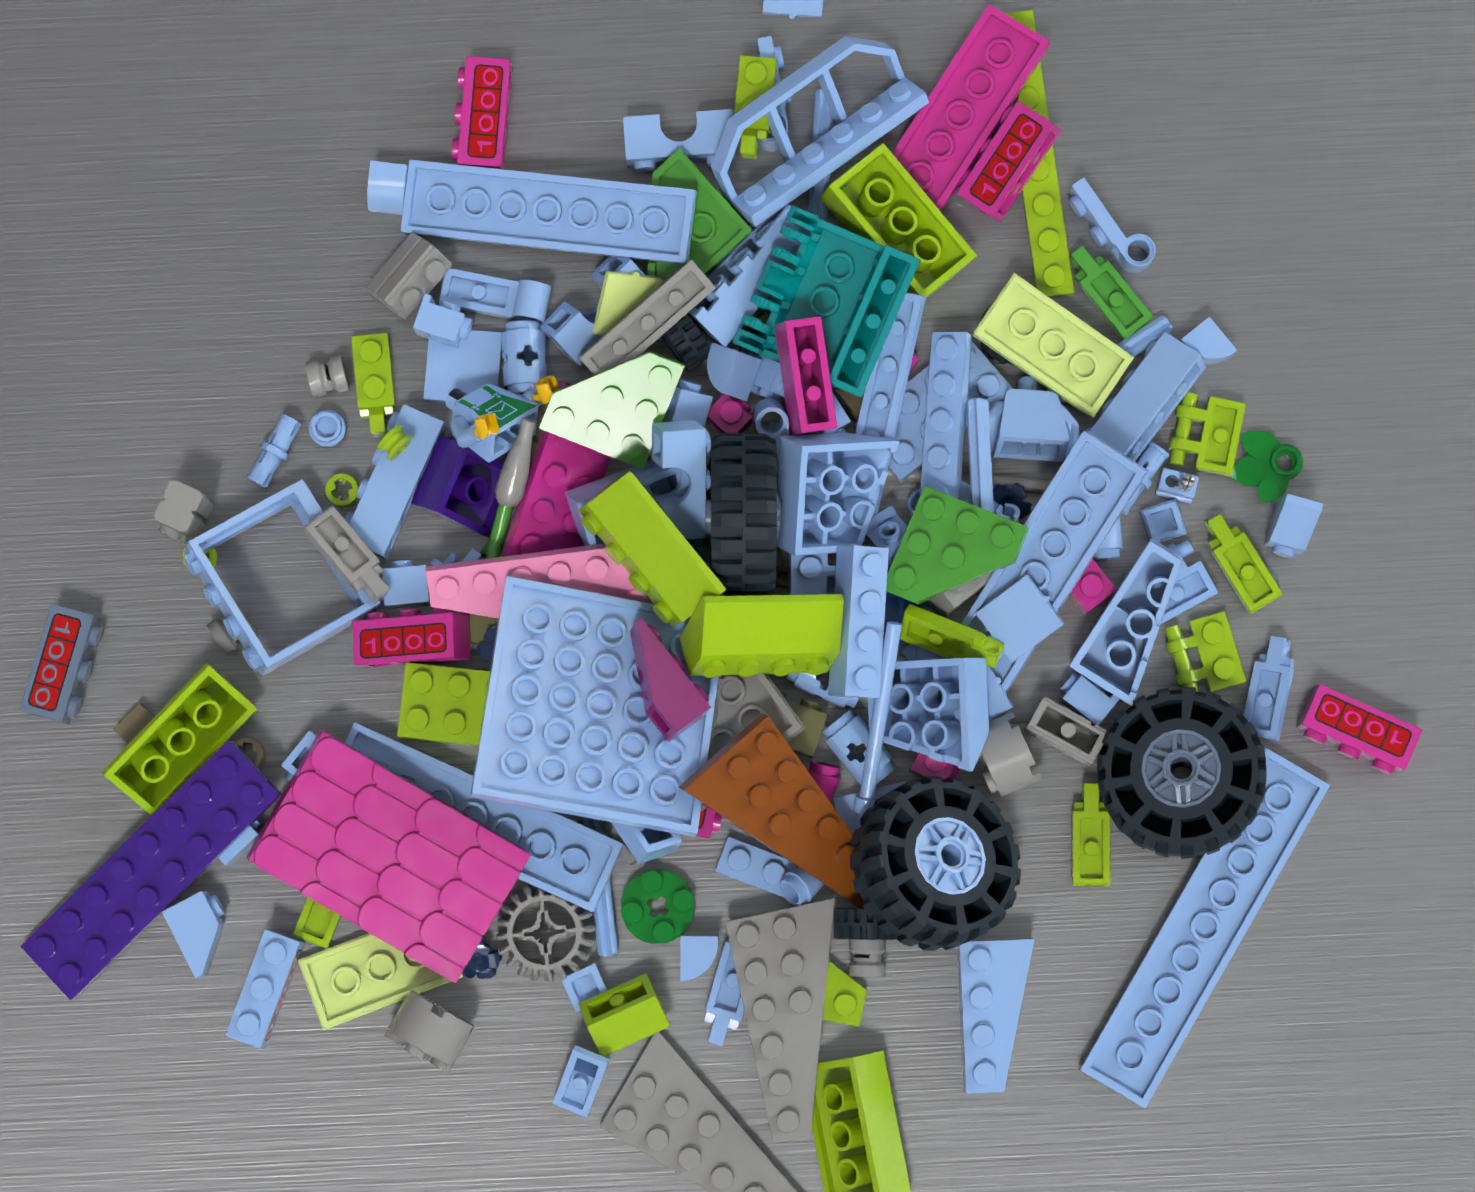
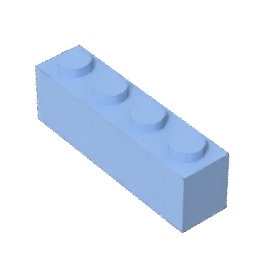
M1166 332L1162 334L1159 340L1153 341L1148 346L1144 360L1137 369H1133L1127 374L1123 381V387L1116 397L1109 399L1105 403L1101 411V417L1094 426L1086 429V431L1134 462L1206 368L1199 352Z
M403 404L400 412L394 411L389 420L387 431L400 424L403 427V434H410L413 440L393 461L387 458L388 454L386 451L380 452L376 449L371 464L375 465L370 479L365 477L359 486L356 497L360 501L355 513L349 511L345 517L346 522L376 556L386 560L411 509V501L439 436L443 437L447 429L444 421Z
M859 545L837 547L834 594L843 595L844 607L840 653L830 667L828 696L880 698L889 548Z

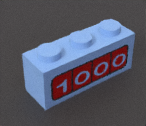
M272 929L264 930L226 1031V1037L259 1049L267 1047L305 941Z

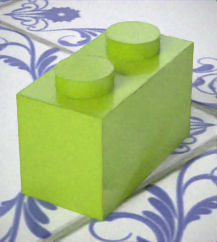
M647 973L578 1003L586 1026L600 1055L603 1057L670 1027L662 1004Z

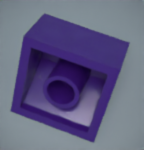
M439 436L411 504L439 518L489 538L499 505L494 491L504 463L497 459L489 463L469 447L462 448L456 440Z

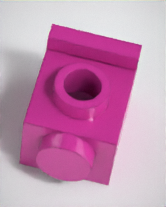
M723 394L709 409L706 422L719 434L744 433L754 419L753 413L750 412L752 409L745 401Z

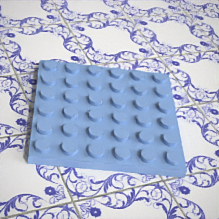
M506 576L470 797L695 837L698 833L702 802L678 787L707 762L719 676L715 678L689 676L679 637L692 616L680 624L671 626L669 622L664 623L658 618L652 608L654 604ZM640 618L647 625L651 624L657 629L662 637V645L670 655L675 654L682 661L686 670L685 674L693 684H698L703 688L709 699L708 704L711 706L703 718L669 743L647 716L644 709L630 630Z

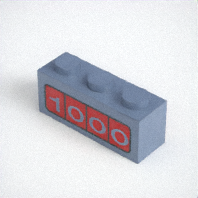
M51 603L19 711L68 725L70 724L71 717H77L82 703V697L78 696L81 683L88 681L92 670V661H88L92 647L99 645L102 637L103 626L99 625L101 618Z

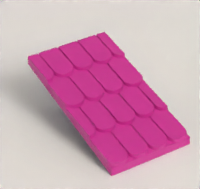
M320 729L246 857L248 861L257 865L260 869L299 890L305 896L360 926L366 932L456 984L531 854L497 832Z

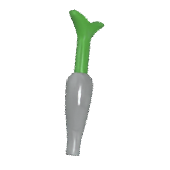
M522 418L518 434L506 457L494 492L499 505L490 538L480 552L486 559L501 556L512 509L520 504L526 490L532 437L536 421L529 418Z

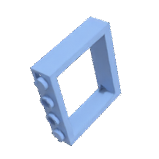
M303 479L188 541L184 551L186 554L184 562L194 576L199 575L205 585L203 591L207 600L213 607L218 605L225 617L223 624L232 638L238 637L245 648L242 653L247 664L253 670L257 668L261 676L268 674L352 626V621L366 618L367 613H375L381 603L380 601L374 603L362 589L356 593L325 559L355 608L270 657L266 653L204 553L289 506L292 507L302 525H307L323 513V510Z

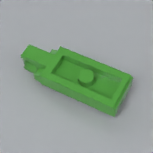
M1083 245L1070 254V261L1079 271L1074 275L1078 286L1122 340L1127 339L1153 318L1150 311L1109 260L1105 261L1101 256L1093 259Z

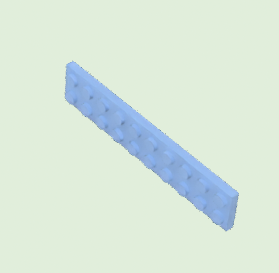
M1264 748L1267 768L1266 789L1263 802H1261L1257 811V816L1252 824L1248 825L1241 833V836L1232 844L1229 842L1215 853L1209 855L1207 853L1202 854L1079 1068L1080 1071L1143 1108H1146L1330 787L1329 784L1267 748Z

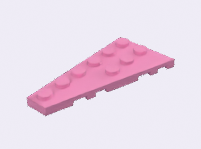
M606 544L426 567L431 607L492 618L499 617L506 576L651 604L654 603L645 593H639L632 586L628 578L630 574L623 565H618L610 559L605 551Z

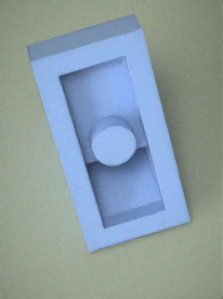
M574 1045L552 1104L587 1118L610 1059Z

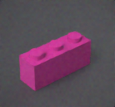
M821 316L789 320L774 325L790 436L837 428Z

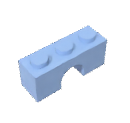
M732 109L696 111V130L690 138L684 141H672L663 134L660 127L659 114L623 117L627 168H634L636 172L654 171L656 166H661L679 148L685 152L693 163L707 162V166L711 167L727 121L733 116ZM736 151L732 160H736Z
M609 256L590 276L597 282L601 292L606 271L630 273L635 270L639 275L645 274L629 257ZM564 301L539 327L566 357L579 366L583 363L578 356L602 336L593 333L598 304L591 311L580 313Z
M695 420L652 423V460L662 469L679 468L680 481L677 487L668 494L654 495L652 498L686 540L705 538L706 490H709L711 484L710 472L706 467V454L711 450L709 432Z

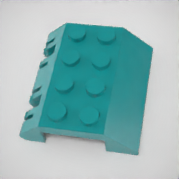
M791 205L785 220L800 227L801 231L799 232L782 225L779 233L783 234V237L801 244L796 255L790 254L788 250L781 247L772 248L770 254L787 263L783 266L768 259L755 288L772 296V298L767 300L753 294L750 299L754 306L771 311L767 323L764 324L755 317L744 315L741 323L757 330V333L754 335L738 328L732 343L780 363L774 325L789 320L821 316L831 386L861 398L921 260L888 245L883 246L826 222L815 214Z

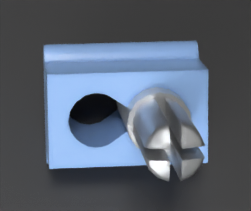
M1162 467L1155 495L1191 504L1195 496L1199 477ZM1165 479H1173L1176 482L1175 487H1168Z

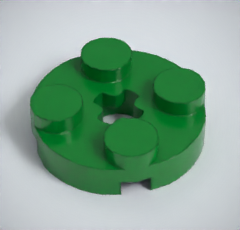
M649 870L636 876L627 885L621 898V916L627 929L636 938L647 943H668L679 938L687 931L694 918V897L688 884L681 877L670 871ZM660 896L666 899L664 906L668 908V912L665 915L659 913L656 917H652L649 914L651 907L647 905L650 899L657 900Z

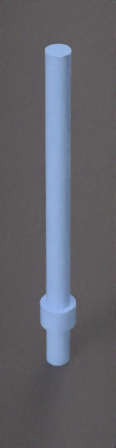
M889 621L886 626L882 654L880 698H875L860 794L855 796L853 811L856 812L854 831L861 827L860 818L864 812L874 806V802L877 800L874 797L902 627V624Z

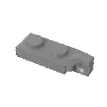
M334 506L329 507L303 527L302 532L356 593L362 589L374 603H377L387 595L390 588L379 577L383 573L379 566L380 560Z

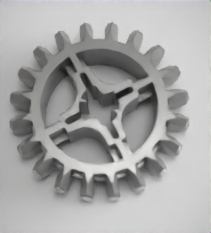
M525 886L523 888L527 897L525 900L522 901L516 893L511 895L512 901L517 905L514 910L507 905L501 907V910L509 914L510 917L508 921L504 919L496 920V925L506 927V933L495 934V940L501 941L506 939L508 946L498 949V953L503 955L511 951L513 957L507 960L506 966L510 968L517 962L521 963L522 965L517 972L519 977H523L528 968L533 970L531 982L536 983L540 972H545L546 983H552V971L556 970L561 980L567 978L565 966L569 965L574 972L580 970L579 965L574 961L576 956L585 961L590 957L587 953L581 951L582 945L594 947L595 941L584 939L585 932H595L596 927L594 925L584 926L583 920L589 919L593 914L591 911H585L580 914L577 910L580 906L571 904L569 901L553 894H546V891L538 888V894L533 895L530 886ZM548 901L563 906L571 914L575 925H558L554 923L550 915ZM537 903L538 911L535 924L527 929L515 930L517 920L522 912L529 906ZM543 913L545 914V922L550 923L549 928L554 927L555 930H565L564 933H557L555 936L549 937V943H547L548 952H546V944L541 943L542 938L537 939L536 936L526 935V933L536 932V930L542 928V923L544 922ZM576 936L575 943L567 956L554 963L553 949L555 942L562 937ZM516 941H534L539 946L542 964L535 963L525 957L518 948Z

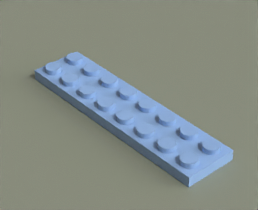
M409 159L400 232L404 234L414 232L420 236L685 264L689 260L697 191L693 189Z
M1083 431L1024 525L1030 529L1016 563L994 571L961 624L982 632L986 637L991 636L975 613L1027 574L1042 594L1050 597L1049 603L1058 614L1149 471L1088 431ZM1037 645L1013 663L1003 652L996 667L992 668L996 677L1002 678L1000 684L1006 694ZM940 656L939 659H948V658H945V657H943V656Z
M354 722L345 741L346 744L527 850L531 856L521 870L518 879L588 911L595 912L621 854L623 843L553 811L470 797L473 775Z

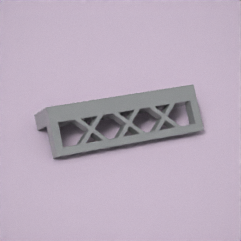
M688 260L580 354L578 358L593 375L636 358L716 287L693 260Z

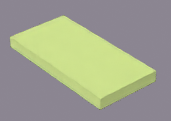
M1015 273L1008 279L971 334L1046 388L1057 393L1059 397L1090 419L1094 418L1134 358Z
M370 933L298 960L323 1030L405 999L410 990L421 994L452 982Z

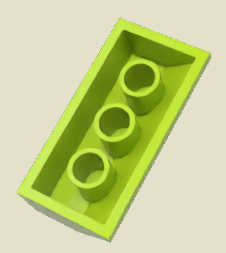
M884 143L830 184L820 197L821 201L845 230L883 246L888 245L921 260L907 293L926 297V299L929 298L977 257L975 252Z
M631 471L610 482L578 509L583 516L581 517V522L591 534L598 535L606 544L605 551L616 564L623 565L630 574L628 578L632 586L639 593H645L654 603L652 606L653 611L664 623L669 622L671 626H675L684 622L693 615L703 596H719L726 590Z
M843 595L703 596L679 637L689 676L715 678L720 675L750 677L760 673L774 674L776 676H785L790 673H808L810 675L827 673L840 653L844 607Z
M206 663L101 773L152 816L221 748L257 708L224 675Z
M884 1051L862 1053L818 1062L811 1127L824 1192H911Z

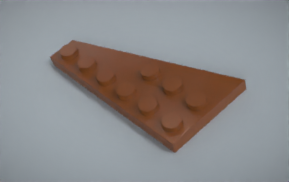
M761 714L678 787L777 854L792 862L801 870L822 882V884L855 906L863 908L864 902L860 893L856 894L852 881L855 879L854 870L850 869V854L854 853L855 849L851 843L853 833L769 716Z

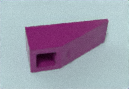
M640 618L630 630L644 709L647 716L669 743L703 718L711 706L708 704L709 699L703 688L698 684H693L685 674L686 670L682 661L675 654L670 655L662 645V637L657 629L651 624L647 625Z

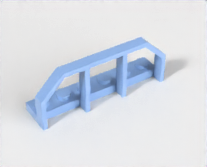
M844 36L731 116L727 121L711 163V169L723 196L740 215L756 227L923 108L929 101L926 93L904 76L893 48L885 42ZM854 51L882 55L893 85L847 118L829 69ZM818 78L836 126L795 155L776 106ZM765 115L785 163L775 168L774 171L737 196L727 174L743 130Z

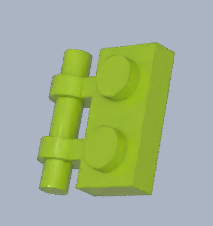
M1187 392L1182 399L1181 405H1178L1176 408L1175 418L1178 419L1175 436L1170 438L1168 447L1171 450L1169 464L1183 467L1186 453L1196 455L1195 470L1230 477L1233 471L1246 403L1210 396L1207 401L1206 410L1195 408L1198 395ZM1192 422L1203 423L1199 442L1189 440Z
M1225 611L1189 621L1188 625L1192 636L1187 638L1182 637L1179 625L1165 628L1169 642L1165 645L1168 654H1172L1178 672V675H1175L1178 686L1195 687L1196 691H1199L1196 681L1205 679L1208 691L1214 692L1247 682ZM1194 647L1196 648L1201 668L1192 670L1186 651Z

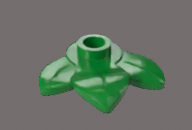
M1251 431L1242 434L1240 437L1241 443L1248 455L1241 458L1235 464L1231 478L1243 486L1257 487V494L1261 503L1279 499L1285 494L1289 480L1295 478L1302 470L1303 457L1300 451L1293 445L1280 444L1274 435L1269 432ZM1284 456L1289 459L1290 467L1288 469L1279 467L1277 463L1279 457Z

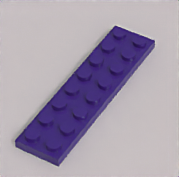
M232 740L227 741L20 947L70 1001L76 999L282 793Z

